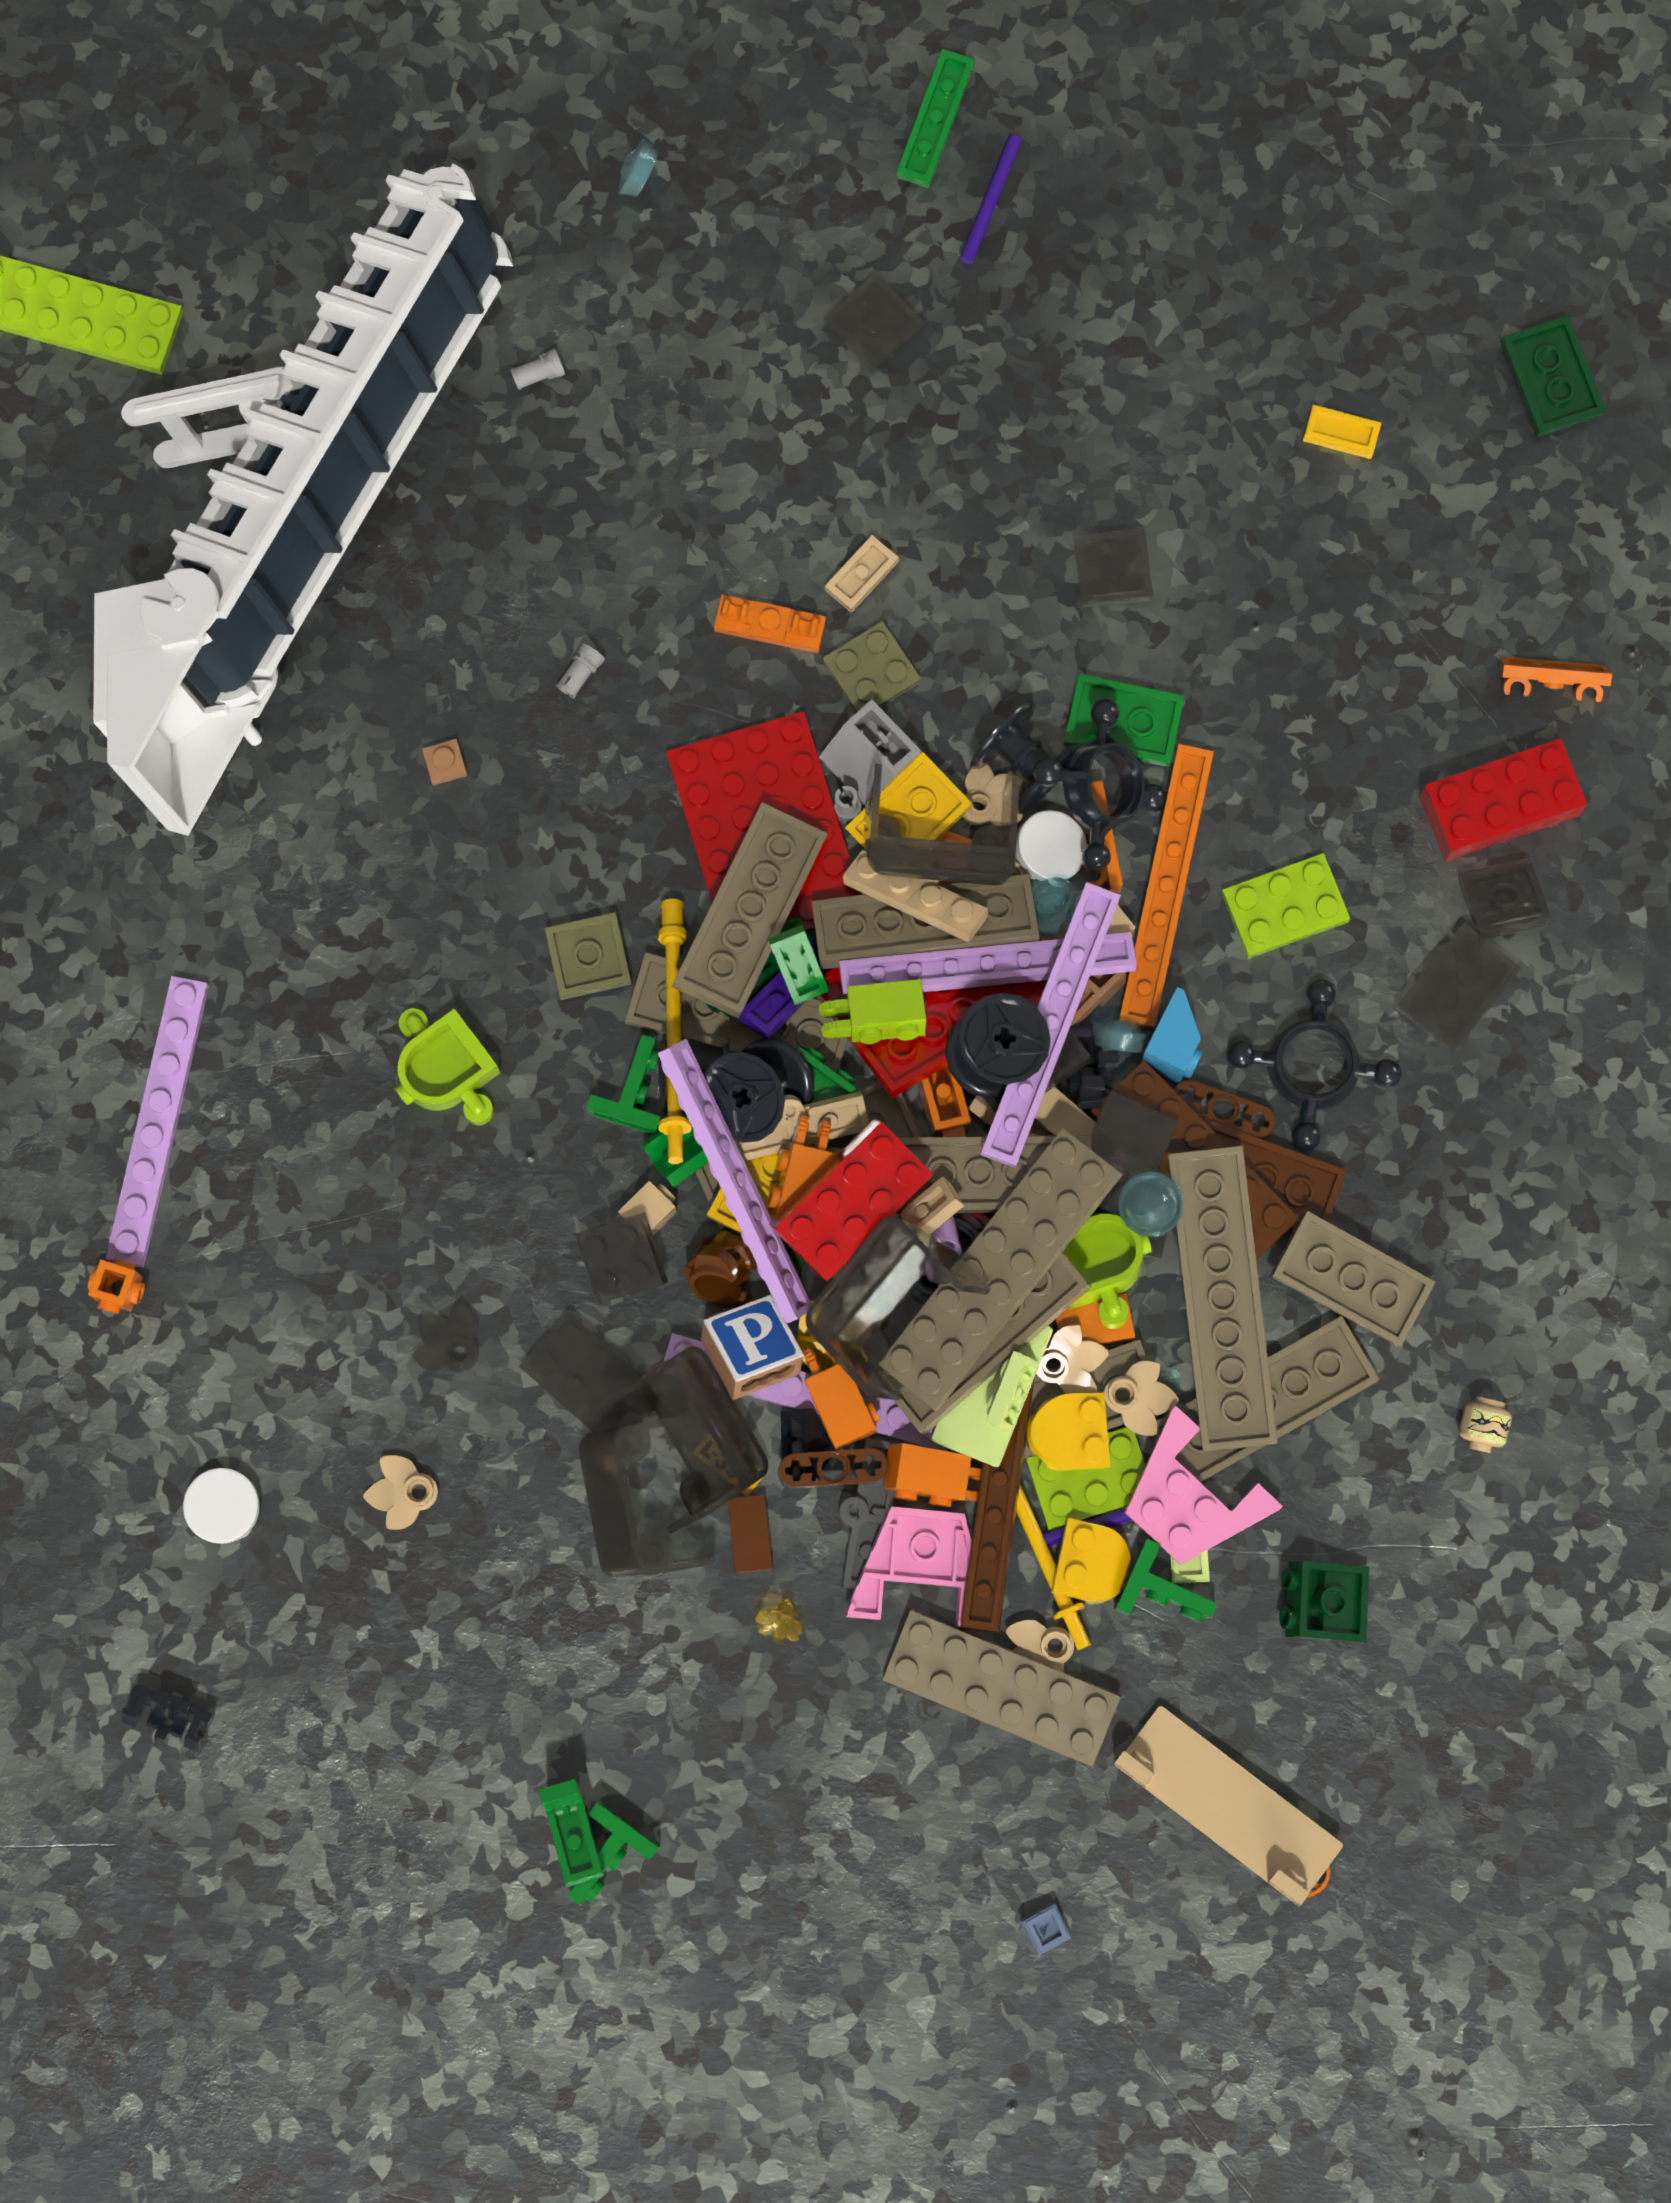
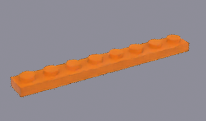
M1178 744L1134 947L1137 963L1136 971L1129 972L1119 1023L1151 1030L1155 1029L1214 751Z

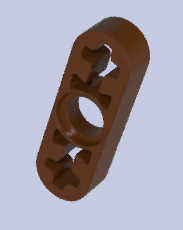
M1193 1080L1182 1081L1174 1089L1178 1095L1179 1093L1185 1094L1188 1089L1193 1090L1194 1098L1203 1102L1206 1094L1212 1096L1206 1107V1114L1199 1112L1203 1106L1202 1104L1196 1102L1190 1104V1107L1199 1117L1262 1140L1267 1138L1274 1129V1114L1263 1105ZM1218 1101H1227L1233 1107V1116L1228 1120L1216 1118L1213 1114V1105ZM1240 1107L1247 1109L1243 1116L1254 1119L1257 1114L1264 1116L1263 1123L1268 1125L1267 1128L1261 1127L1256 1132L1252 1130L1253 1124L1243 1119L1240 1126L1234 1125L1239 1117Z
M874 1448L794 1453L786 1456L780 1462L778 1478L784 1486L791 1489L871 1484L877 1482L885 1475L887 1459L881 1451ZM847 1456L854 1457L852 1464H861L866 1461V1456H871L872 1461L879 1462L880 1467L873 1471V1476H868L867 1470L860 1469L853 1471L855 1478H849L850 1463ZM828 1458L838 1459L843 1466V1473L837 1479H829L822 1472V1464ZM810 1459L817 1460L815 1474L818 1481H811L812 1473L801 1474L799 1481H793L792 1475H786L785 1469L790 1468L792 1461H797L798 1467L806 1468L812 1466Z

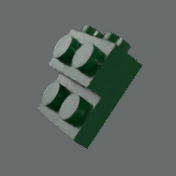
M1304 1560L1288 1562V1568L1284 1569L1281 1576V1586L1284 1591H1287V1606L1281 1609L1279 1615L1280 1626L1285 1629V1637L1366 1643L1369 1567Z

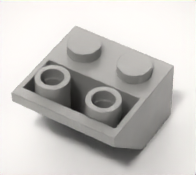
M871 699L842 726L820 754L819 760L844 786L853 787L857 791L860 802L866 807L921 754V750Z

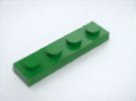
M942 49L898 166L896 178L930 188L973 72L975 59Z

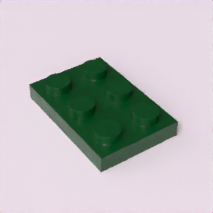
M1569 315L1502 337L1500 341L1537 437L1604 416L1606 408Z

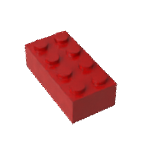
M1561 738L1426 784L1419 796L1445 862L1580 816L1587 806L1586 799Z
M873 1119L768 1225L819 1277L828 1281L933 1174L882 1121Z

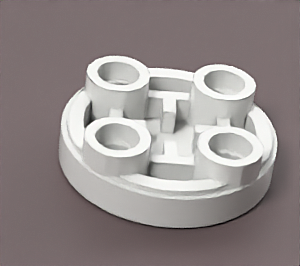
M1054 810L1041 811L1032 815L1018 828L1015 851L1024 874H1029L1030 879H1037L1045 883H1060L1071 878L1083 866L1082 852L1087 846V840L1079 824L1067 814Z
M215 1468L200 1474L188 1487L183 1502L184 1516L191 1530L200 1538L217 1544L231 1543L246 1537L255 1525L260 1510L259 1496L254 1484L243 1474L228 1468Z

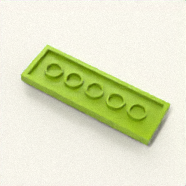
M0 256V330L160 375L163 374L184 313L181 305Z

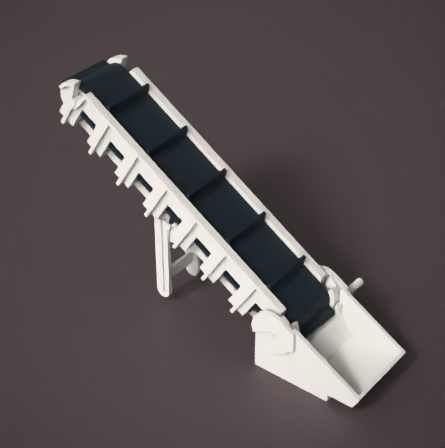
M452 164L451 167L431 169L424 175L404 169L400 177L387 176L386 182L391 189L387 196L390 202L389 206L375 228L369 227L364 235L355 232L352 234L351 240L356 246L352 254L355 260L354 264L340 287L334 285L329 294L322 291L317 292L315 297L321 305L317 312L320 320L305 345L298 344L293 353L282 350L280 357L286 364L285 367L277 366L259 372L129 400L122 408V418L128 425L133 427L161 422L173 438L172 440L161 442L154 450L153 458L162 468H172L238 454L233 464L226 463L221 472L210 469L207 475L214 483L209 491L212 499L197 524L190 523L185 533L176 529L173 530L171 536L176 541L177 546L172 554L176 559L168 572L164 574L165 577L162 580L94 593L93 723L107 737V763L169 831L187 836L190 834L243 736L253 746L261 743L262 736L251 722L253 718L260 716L275 689L279 676L277 665L500 290L501 285L498 279L490 273L495 265L513 266L511 253L502 238L492 232L493 224L476 196L472 183L464 170L455 164ZM239 405L240 413L247 424L197 434L184 416Z

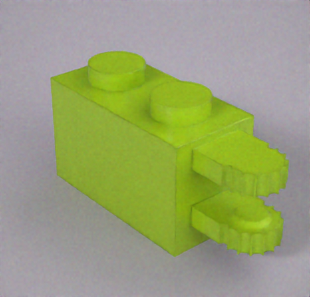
M921 979L847 986V999L829 1000L819 1005V1014L822 1017L837 1018L848 1016L849 1018L847 1020L824 1023L821 1027V1032L828 1039L851 1037L852 1043L874 1044L884 1039L898 1038L907 1041L913 1040L918 1036H925L926 1014Z

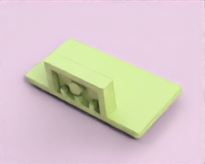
M1047 1326L1019 1352L1013 1351L1011 1359L1008 1358L1000 1369L937 1423L931 1438L932 1442L994 1467H999L1053 1329Z

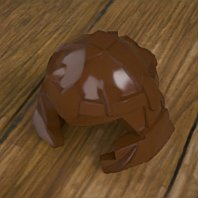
M725 1230L704 1237L701 1240L700 1249L694 1253L690 1261L683 1267L685 1280L690 1289L698 1298L707 1303L725 1308L739 1306L752 1299V1296L744 1286L752 1272H755V1269H757V1263L750 1248L744 1243L742 1236L739 1233Z

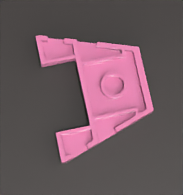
M1173 1406L1168 1413L1165 1425L1155 1442L1152 1454L1145 1469L1142 1471L1124 1513L1156 1543L1160 1544V1547L1178 1564H1183L1279 1511L1283 1506L1259 1483H1255L1239 1502L1229 1510L1175 1459V1456L1195 1436L1200 1428L1177 1406Z
M889 1507L845 1610V1617L881 1620L884 1581L958 1588L955 1627L964 1628L960 1625L972 1547L965 1514Z

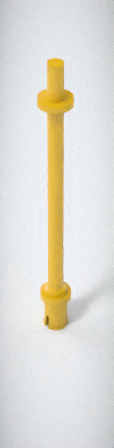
M666 899L661 902L662 928L658 931V941L666 949L667 1048L681 1041V991L672 987L679 972L676 966L680 960V946L687 941V931L683 928L684 903L679 899ZM667 1077L668 1117L660 1120L659 1131L668 1135V1162L679 1164L683 1162V1134L689 1133L692 1130V1125L687 1118L682 1117V1109L677 1100V1093Z
M1020 1485L1016 1512L1048 1585L1052 1589L1056 1564ZM1052 1593L1060 1610L1052 1616L1054 1621L1061 1618L1064 1619L1078 1651L1090 1646L1089 1638L1077 1614V1611L1085 1608L1084 1604H1073L1070 1597Z

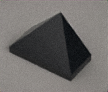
M812 1408L781 1411L782 1460L794 1453L835 1451L823 1423ZM828 1458L823 1462L822 1471L832 1458ZM810 1459L812 1466L800 1468L797 1465V1461H792L790 1468L785 1469L786 1475H792L793 1481H799L801 1474L812 1473L811 1481H816L815 1464L817 1460Z

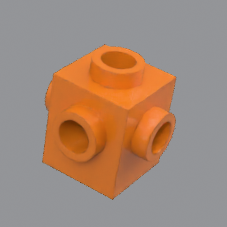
M114 1258L113 1263L100 1259L98 1268H94L88 1282V1295L99 1302L97 1308L113 1314H119L120 1309L131 1312L133 1305L140 1303L144 1294L145 1284L141 1283L143 1276L134 1270L135 1264ZM118 1283H123L120 1294L115 1295L114 1287Z

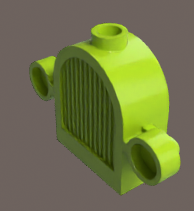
M416 1008L404 1011L399 1018V1028L403 1035L411 1039V1041L404 1047L399 1057L398 1076L401 1084L394 1088L407 1106L415 1102L417 1105L429 1110H446L464 1101L463 1111L470 1123L474 1125L488 1123L494 1114L493 1105L488 1097L476 1094L475 1092L501 1073L497 1064L455 1009L451 1010L430 1027L428 1018L423 1011Z
M1098 1214L1089 1217L1063 1250L1064 1254L1092 1286L1068 1308V1311L1102 1300L1098 1311L1100 1322L1107 1328L1117 1329L1126 1323L1129 1312L1126 1301L1117 1295L1127 1291L1134 1285L1141 1273L1143 1255L1151 1253L1152 1250L1145 1231L1139 1233L1132 1223L1120 1216Z

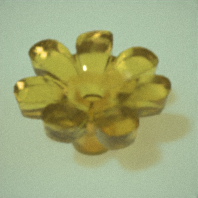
M785 1601L780 1602L777 1610L768 1608L766 1611H759L755 1617V1621L761 1624L757 1631L766 1636L773 1633L772 1641L780 1645L784 1644L785 1637L793 1642L799 1641L803 1626L800 1622L793 1619V1605Z

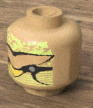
M1476 1396L1475 1402L1471 1401L1465 1404L1459 1427V1435L1463 1439L1470 1441L1469 1449L1490 1453L1492 1446L1503 1447L1506 1444L1512 1421V1414L1505 1409L1506 1403Z

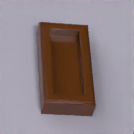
M765 1494L728 1498L735 1574L773 1570Z

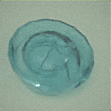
M643 138L637 148L627 156L621 169L618 194L637 197L643 189L659 152L646 138Z
M1052 877L1039 882L1032 888L1039 934L1055 935L1069 928L1083 892L1078 885L1060 877Z
M1123 1020L1094 1022L1090 1024L1094 1033L1093 1043L1095 1045L1120 1051L1145 1052L1154 1034L1150 1030L1139 1028L1132 1022Z
M1151 1171L1137 1174L1128 1180L1120 1192L1118 1201L1121 1219L1127 1227L1139 1235L1149 1237L1166 1234L1174 1228L1182 1216L1184 1206L1181 1190L1174 1180L1163 1173Z

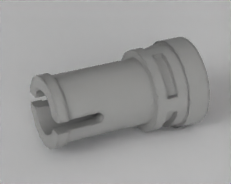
M555 348L539 355V358L510 369L518 390L546 378L550 380L565 375Z
M581 643L576 655L572 658L574 661L561 680L555 685L561 692L575 699L576 694L590 674H594L596 669L605 661V658L598 651L585 643Z
M842 786L843 792L838 789L835 793L834 809L838 821L848 825L863 810V807L858 798L857 791L851 786Z

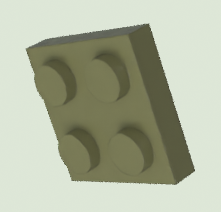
M883 621L822 658V663L856 713L871 699L881 708L921 683L920 676Z
M616 912L544 928L560 1000L632 985Z

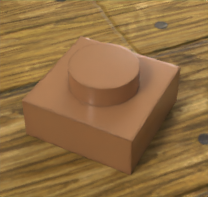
M457 739L422 748L433 786L467 776Z

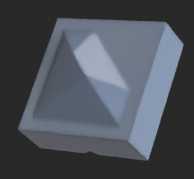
M1049 1903L1019 1920L1029 1944L1037 1956L1071 1938L1055 1903Z

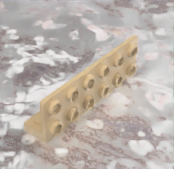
M1159 1706L1127 1750L1123 1751L1115 1762V1766L1298 1907L1301 1906L1310 1894L1309 1892L1343 1847L1339 1840L1163 1706Z

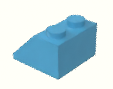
M1176 988L1141 1062L1145 1061L1160 1077L1177 1085L1181 1082L1183 1076L1191 1078L1203 1053L1197 1049L1201 1037L1183 989Z

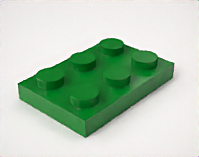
M1079 674L1064 746H1078L1085 741L1096 740L1097 725L1091 719V708L1097 701L1109 699L1117 704L1120 711L1117 723L1111 728V734L1116 740L1130 749L1138 761L1170 767L1185 696Z

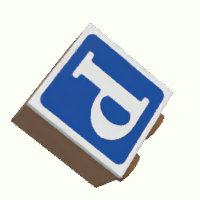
M771 1295L758 1300H750L742 1306L726 1312L716 1313L704 1320L701 1342L732 1400L800 1374L804 1354L788 1325L785 1324L781 1314L775 1309Z

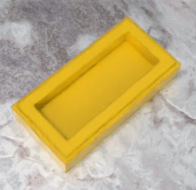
M1313 405L1303 441L1372 459L1381 422Z

